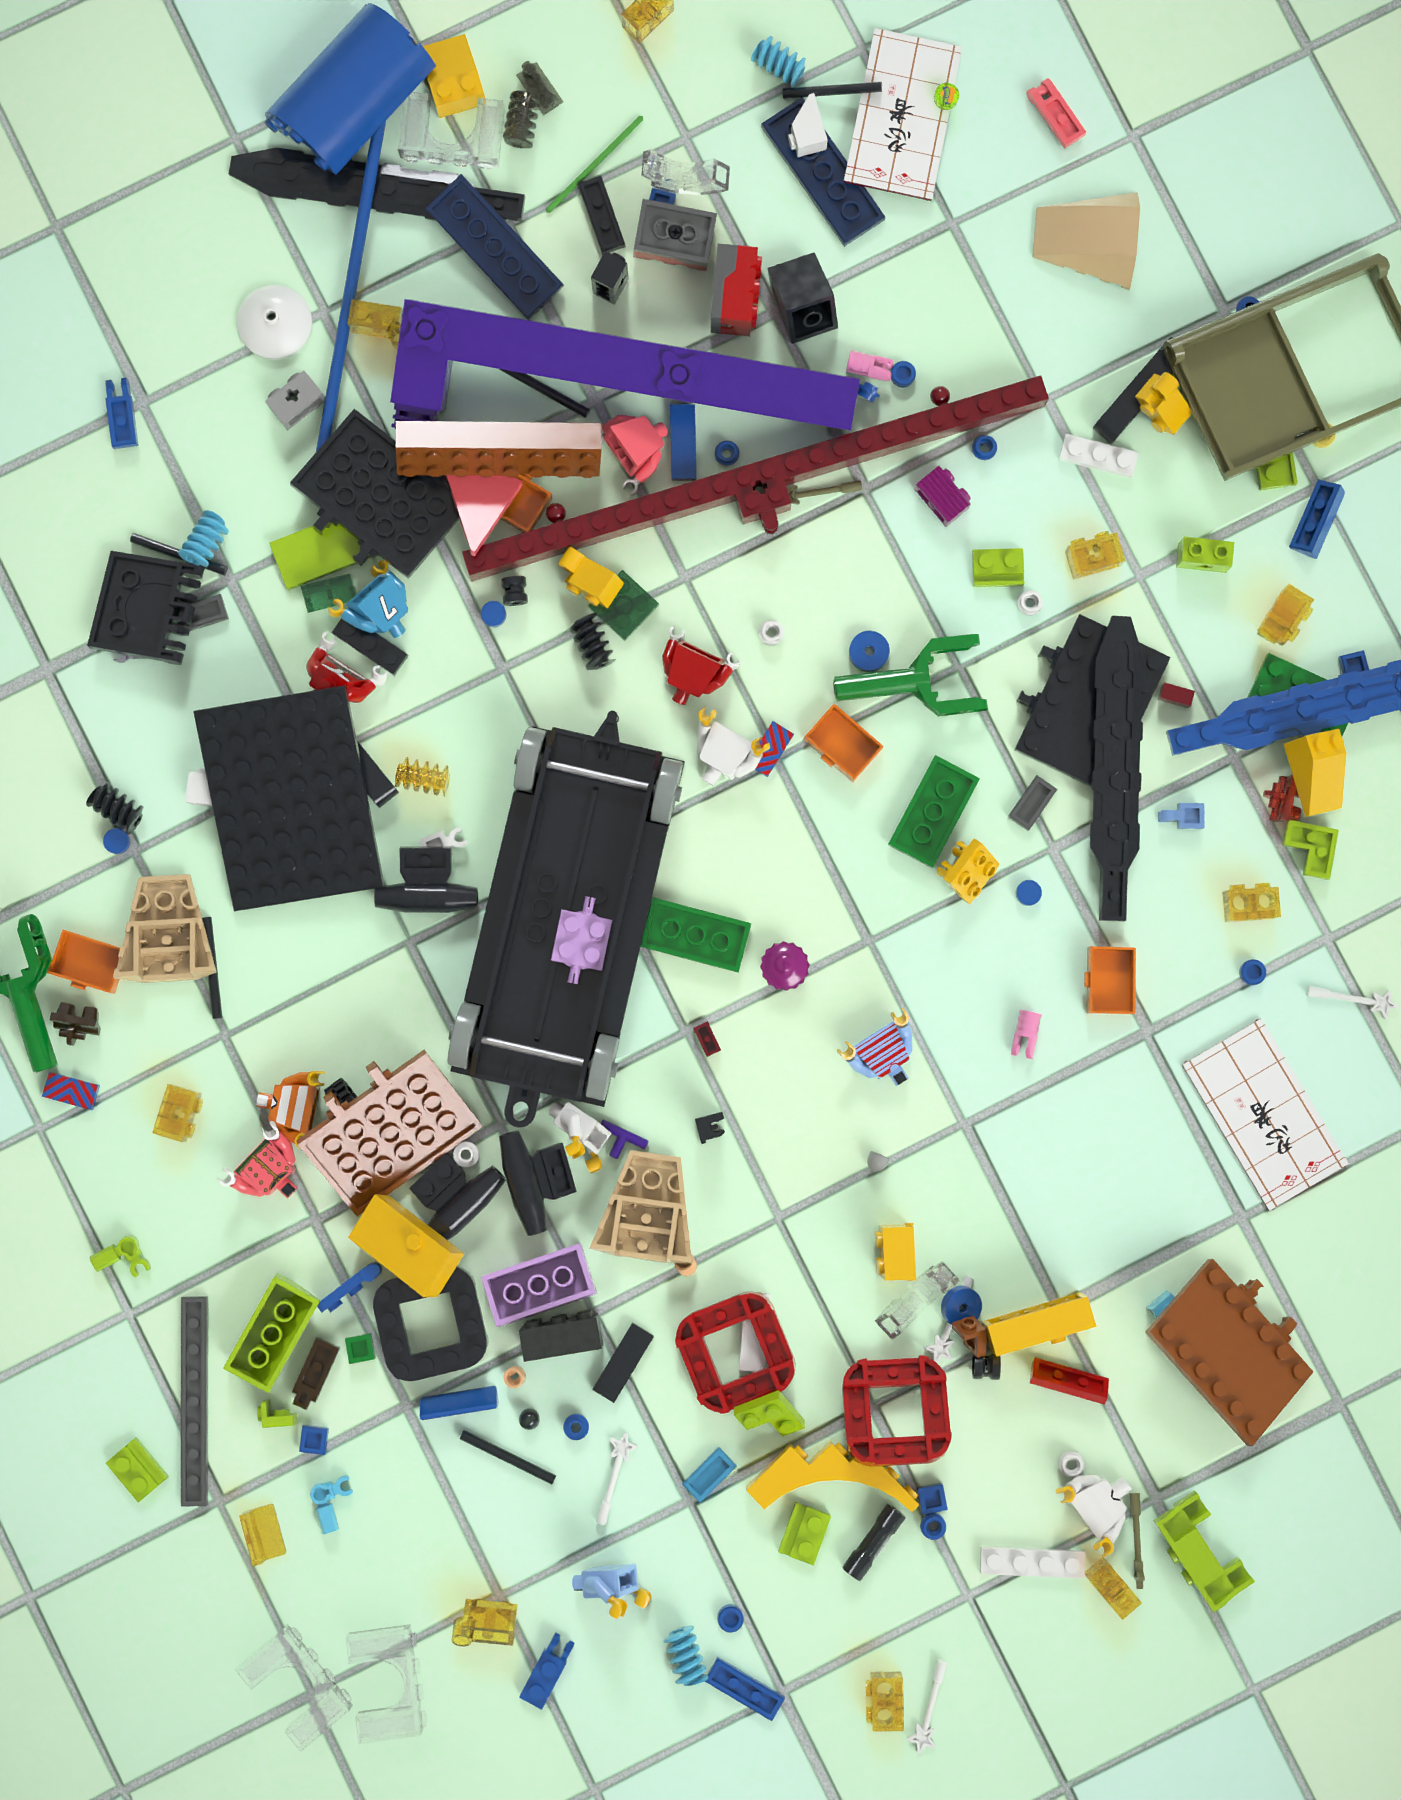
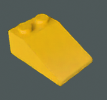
M465 34L423 46L436 64V67L427 76V80L439 118L487 105L480 77Z
M1335 729L1307 735L1283 744L1305 817L1341 809L1347 753L1340 730Z

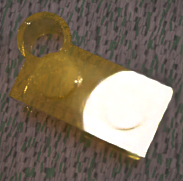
M352 299L347 324L352 333L390 339L392 346L398 349V342L393 339L400 333L403 310L402 307Z
M1287 584L1259 625L1257 635L1273 645L1278 643L1283 646L1287 641L1293 642L1300 632V629L1297 628L1302 620L1306 621L1314 609L1310 606L1315 599L1293 585Z
M466 1599L463 1617H458L454 1620L451 1642L460 1647L469 1646L471 1642L513 1646L518 1604L507 1601L493 1602L483 1599Z

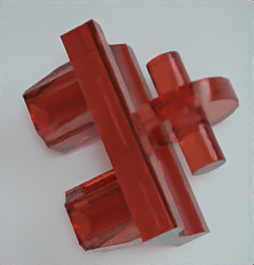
M1293 775L1279 776L1278 783H1273L1272 791L1264 790L1263 797L1269 799L1268 808H1272L1269 820L1274 822L1299 821L1301 808L1293 806L1294 797L1299 798Z

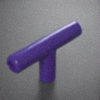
M605 1119L602 1120L601 1125L617 1137L609 1153L610 1157L618 1159L626 1141L646 1149L649 1142L647 1139Z

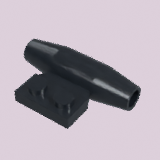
M400 846V873L405 882L377 887L374 891L375 908L404 913H449L478 908V887L447 882L452 873V846Z
M519 1130L499 1136L502 1168L514 1209L527 1236L547 1231L544 1199L556 1200L577 1192L563 1143H557L536 1150L535 1154L531 1157Z
M445 1153L409 1189L425 1207L436 1211L427 1225L446 1240H449L467 1226L490 1203L505 1183L506 1178L492 1165L467 1182L465 1171L448 1153Z

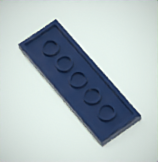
M801 97L761 123V128L845 247L885 221L886 217L865 187L844 183L847 161L826 130L825 133L828 140L826 150L797 157L795 149L791 150L788 135L791 134L792 123L805 103V100Z
M462 174L425 208L528 320L564 287V284Z

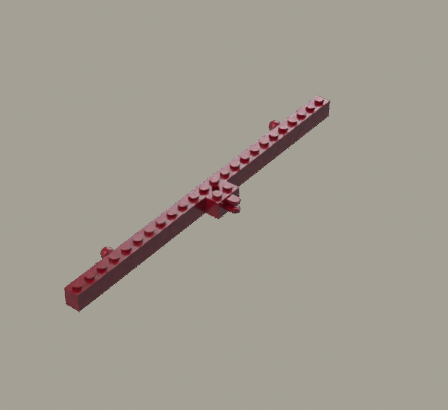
M1042 375L948 403L950 400L949 390L944 386H937L932 389L930 399L938 407L564 520L566 516L564 506L559 503H552L546 509V517L554 524L482 545L475 557L471 555L470 549L462 551L468 574L473 582L562 555L568 547L578 550L732 502H736L743 525L760 520L765 533L773 535L779 525L777 514L791 510L792 503L786 486L1046 406L1049 397ZM756 487L764 488V493L759 494L758 491L754 490H756Z

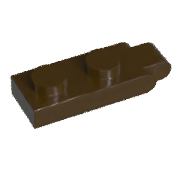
M316 1337L292 1390V1393L296 1394L293 1405L307 1410L311 1401L316 1403L341 1347Z

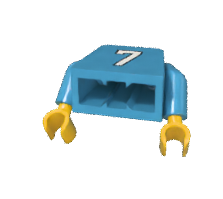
M380 560L378 566L382 570H378L372 565L370 572L375 579L346 604L348 608L344 609L342 601L334 599L333 604L340 609L336 611L328 607V614L332 617H339L341 615L344 621L369 633H385L389 631L393 638H397L406 631L400 622V619L408 613L406 589L404 583L393 572L387 571V562Z

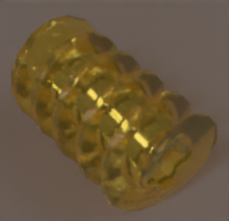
M406 757L403 763H399L397 767L395 787H399L403 781L404 789H409L413 783V789L416 792L423 785L424 793L428 794L433 788L434 795L438 796L443 790V796L446 797L450 781L449 765H446L443 771H440L439 763H436L433 769H430L429 761H426L423 767H420L419 759H416L413 765H410L409 757Z

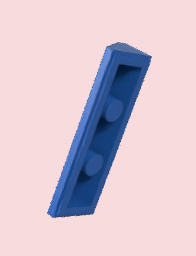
M1318 479L1289 545L1290 549L1314 559L1318 558L1345 495L1342 485Z
M488 1386L422 1397L420 1399V1420L496 1409L499 1405L497 1387Z

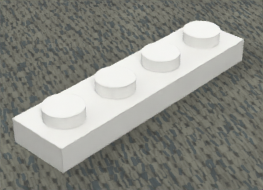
M980 1546V1574L1085 1579V1551Z

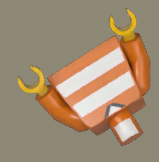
M324 1071L298 1072L284 1078L280 1085H275L273 1094L263 1092L258 1094L256 1107L269 1109L268 1120L274 1121L278 1131L298 1148L300 1147L296 1140L312 1130L320 1086L325 1085V1083L319 1082L318 1077L320 1074H325Z

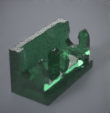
M351 573L301 586L308 613L336 606L333 604L334 599H339L343 604H346L357 595Z

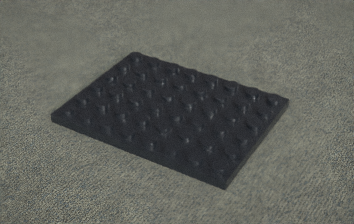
M346 685L193 711L234 912L385 886Z

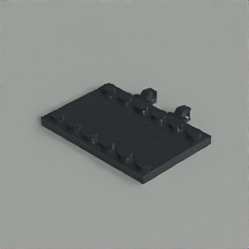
M355 408L290 482L292 488L319 508L317 515L320 517L313 524L315 531L323 535L322 531L325 528H329L331 524L336 527L338 524L359 540L360 552L357 555H353V561L362 566L369 557L375 559L377 556H380L408 579L460 519L448 482L441 476L415 475L408 477L397 475L396 441Z
M1079 614L1063 648L1057 646L1054 650L1043 645L1038 654V657L1043 656L1047 658V661L1051 663L1049 668L1052 669L1042 692H1038L1036 696H1028L1022 690L1016 702L1028 707L1026 712L1030 714V717L1014 751L1091 787L1095 740L1093 739V721L1096 715V688H1094L1095 658L1107 627ZM1139 642L1145 661L1144 690H1142L1141 702L1142 719L1171 657Z

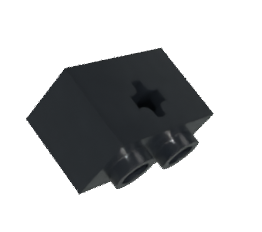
M605 251L591 276L593 294L614 305L629 280L628 264L625 262L624 257L614 252L610 254Z

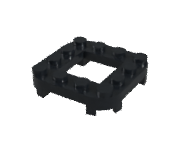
M457 1266L440 1294L450 1293L460 1343L414 1354L411 1353L400 1304L427 1297H422L398 1277L386 1281L376 1290L373 1299L374 1315L387 1368L396 1379L417 1381L467 1369L477 1364L485 1355L489 1338L486 1333L477 1295L476 1282L474 1277L464 1268Z

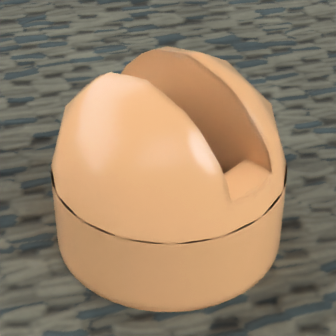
M691 1255L692 1263H675L676 1269L683 1276H691L696 1272L697 1262L693 1255Z
M519 1366L510 1367L503 1375L505 1384L510 1388H518L524 1383L526 1378L525 1371ZM518 1373L519 1377L512 1380L510 1376Z

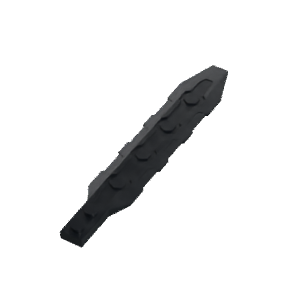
M276 147L231 156L228 174L270 197L290 200L299 198L326 202L327 205L345 207L347 205L359 207L366 162L353 161L351 158L335 175L328 169L326 171L322 170L314 162L315 155L304 154L303 151ZM388 163L379 164L371 209L380 213H402L435 220L425 208L459 174L437 170L428 172L402 168L401 165ZM473 186L503 219L522 222L526 199L525 194Z
M1111 616L1095 658L1094 688H1096V715L1093 721L1095 751L1094 771H1092L1091 779L1093 821L1090 822V850L1100 869L1099 921H1126L1128 869L1140 850L1138 810L1142 773H1140V741L1143 740L1141 702L1142 690H1144L1145 661L1131 616Z

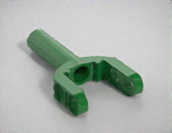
M979 634L932 638L909 668L835 676L833 679L835 699L838 702L911 693L938 717L988 710L987 699H980L978 697L936 702L938 691L931 692L928 665L934 662V656H931V654L969 650L980 645Z
M29 914L19 919L17 928L29 967L21 969L22 976L11 979L9 974L0 975V994L10 999L32 1071L37 1073L56 1067L58 1063L35 994L37 984L48 972L52 957L39 919L34 914Z

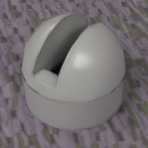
M870 1151L867 1159L868 1167L872 1171H882L886 1168L889 1158Z

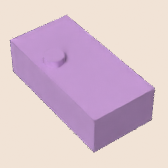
M580 1243L481 1276L496 1327H503L598 1294Z

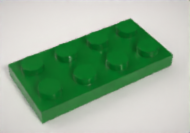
M1268 653L1247 698L1256 695L1261 697L1289 690L1293 686L1305 683L1313 684L1326 681L1327 679ZM1348 723L1321 729L1318 733L1339 729L1341 736H1343Z
M935 755L893 833L888 846L933 869L980 778Z
M653 897L641 947L739 973L752 923Z

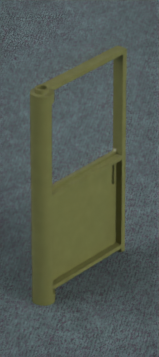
M1377 253L1164 342L1165 356L1179 382V386L1224 481L1401 407V398L1330 428L1275 313L1367 274L1370 276L1401 341V305L1387 278L1388 270L1390 269L1387 257Z

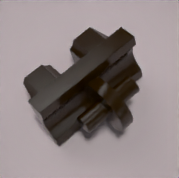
M61 1002L57 1012H51L49 1019L53 1021L54 1029H60L59 1036L66 1037L67 1045L74 1046L77 1039L85 1040L86 1034L99 1036L101 1028L98 1023L99 1012L97 1008L86 1006L83 1009L82 1016L78 1017L74 1016L76 1009L74 1005Z

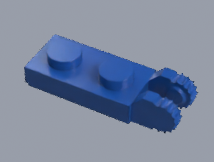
M121 378L123 396L117 397L115 396L113 381L106 380L107 398L105 400L111 446L113 449L139 446L133 398L128 378Z
M376 1262L368 1264L322 1299L317 1306L321 1313L327 1309L331 1313L343 1304L340 1299L347 1293L352 1297L364 1288L361 1284L363 1281L371 1282L381 1274L382 1267Z
M556 1632L547 1649L544 1648L519 1696L522 1700L541 1710L567 1664V1658L575 1644L569 1640L563 1649L561 1657L552 1653L559 1643L561 1636Z

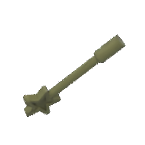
M861 480L841 483L839 486L796 492L798 486H794L787 490L791 503L799 505L800 501L798 498L836 492L861 491L862 483Z
M1129 1493L1130 1514L1133 1516L1134 1579L1136 1580V1589H1143L1145 1576L1141 1558L1140 1493Z

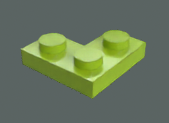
M1287 820L1282 846L1307 850L1303 869L1304 876L1330 880L1339 830Z
M779 1390L734 1407V1416L746 1430L770 1422L783 1437L805 1428L803 1417Z

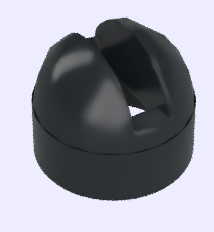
M532 1408L523 1410L519 1416V1423L526 1430L535 1429L540 1422L539 1413ZM534 1415L536 1419L526 1425L523 1423L524 1420Z

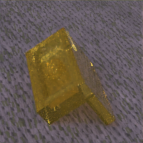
M273 1503L244 1511L239 1515L253 1567L263 1564L268 1559L286 1554V1546Z

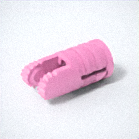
M851 350L846 373L890 381L891 373L888 370L892 369L894 361Z
M1019 1010L1020 1015L1014 1034L1011 1055L1018 1056L1022 1038L1027 1037L1028 1043L1025 1056L1028 1059H1033L1042 1014Z

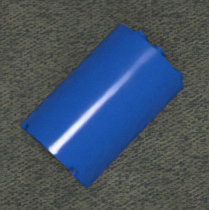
M365 4L265 112L267 120L264 123L274 133L279 131L285 137L289 135L297 144L301 142L305 144L315 155L314 162L322 170L326 171L328 169L336 175L436 67V64L420 43L416 44L414 39L409 36L410 32L393 16L375 4Z

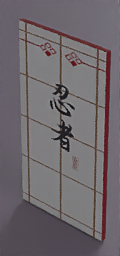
M878 28L874 29L864 83L882 82V92L861 93L844 183L932 201L951 103L950 105L945 104L948 99L949 89H945L944 98L940 92L943 91L942 87L954 88L962 51L961 46Z
M1262 1018L1256 1019L1252 1024L1182 1064L1268 1211L1275 1209L1278 1205L1349 1164Z

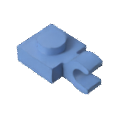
M1178 803L1177 810H1161V812H1158V822H1177V829H1204V803Z

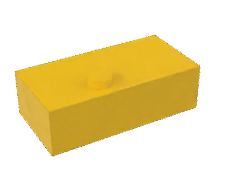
M375 1194L348 1236L351 1241L422 1297H438L464 1256L461 1250L389 1195Z
M1080 1292L981 1321L982 1325L987 1329L990 1351L996 1357L1047 1341H1051V1344L1065 1341L1068 1335L1097 1327L1088 1296Z

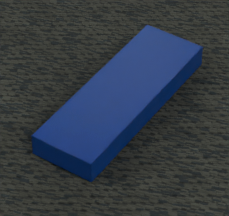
M695 404L670 405L671 480H697Z
M718 1656L707 1674L709 1678L705 1681L770 1721H773L785 1700V1696Z

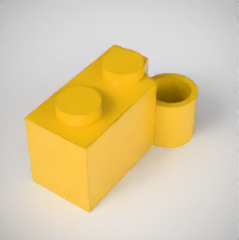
M1164 372L1161 376L1154 374L1135 397L1141 404L1140 409L1149 416L1152 421L1151 425L1156 431L1174 435L1191 416L1192 411L1177 389L1179 382L1167 372Z
M568 547L558 562L561 568L570 573L564 581L567 584L566 589L576 596H579L581 593L585 596L584 599L596 607L600 604L608 608L624 585V582L614 572L588 559L572 547Z

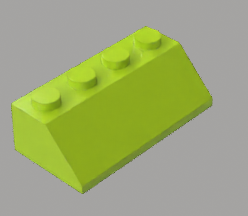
M276 1273L223 1369L269 1393L320 1300L299 1284Z

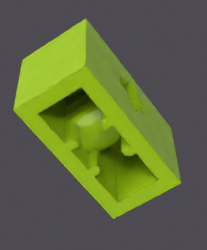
M1184 536L1178 543L1176 568L1227 573L1233 565L1235 542Z

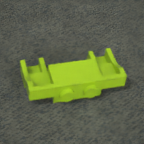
M1194 1490L1174 1503L1173 1508L1153 1521L1170 1547L1166 1550L1175 1564L1180 1562L1184 1571L1181 1574L1189 1586L1194 1584L1209 1608L1216 1612L1238 1593L1255 1583V1581L1238 1557L1221 1567L1195 1527L1212 1514L1201 1501L1199 1494Z

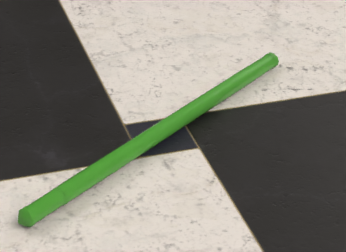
M638 116L546 208V212L551 213L578 186V183L582 182L643 121V116Z

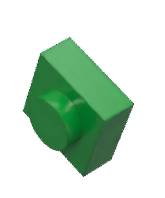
M372 1333L345 1338L349 1364L376 1359Z

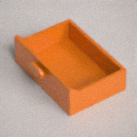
M519 474L515 477L522 481V487L500 518L522 533L535 528L553 499L551 492L531 481L533 477L530 474H525L526 476Z
M833 704L803 739L821 755L820 759L831 768L832 766L837 768L852 782L857 779L884 747L836 704Z
M62 929L47 973L72 981L70 986L85 990L86 986L115 994L120 979H114L113 974L118 965L120 947Z
M1087 947V972H1084V987H1087V1014H1135V947Z

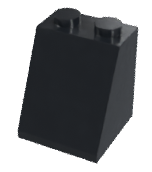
M815 252L767 268L770 286L791 344L838 329L834 293Z

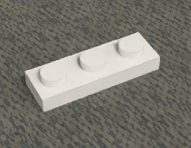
M1065 434L1058 460L1131 479L1139 452Z

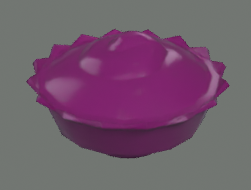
M782 941L779 944L774 943L771 948L766 949L765 955L761 957L762 964L760 969L762 970V977L767 980L768 985L774 986L776 990L783 989L788 991L789 989H796L799 984L804 983L805 977L809 975L808 968L810 964L807 960L808 955L803 952L802 947L796 946L794 942L787 943Z

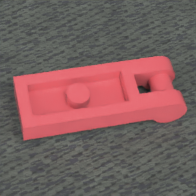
M1049 78L1043 80L1037 88L1032 87L1026 91L1029 101L1035 105L1064 149L1086 135V130ZM1045 94L1049 95L1050 98L1046 99L1045 101L1041 97Z

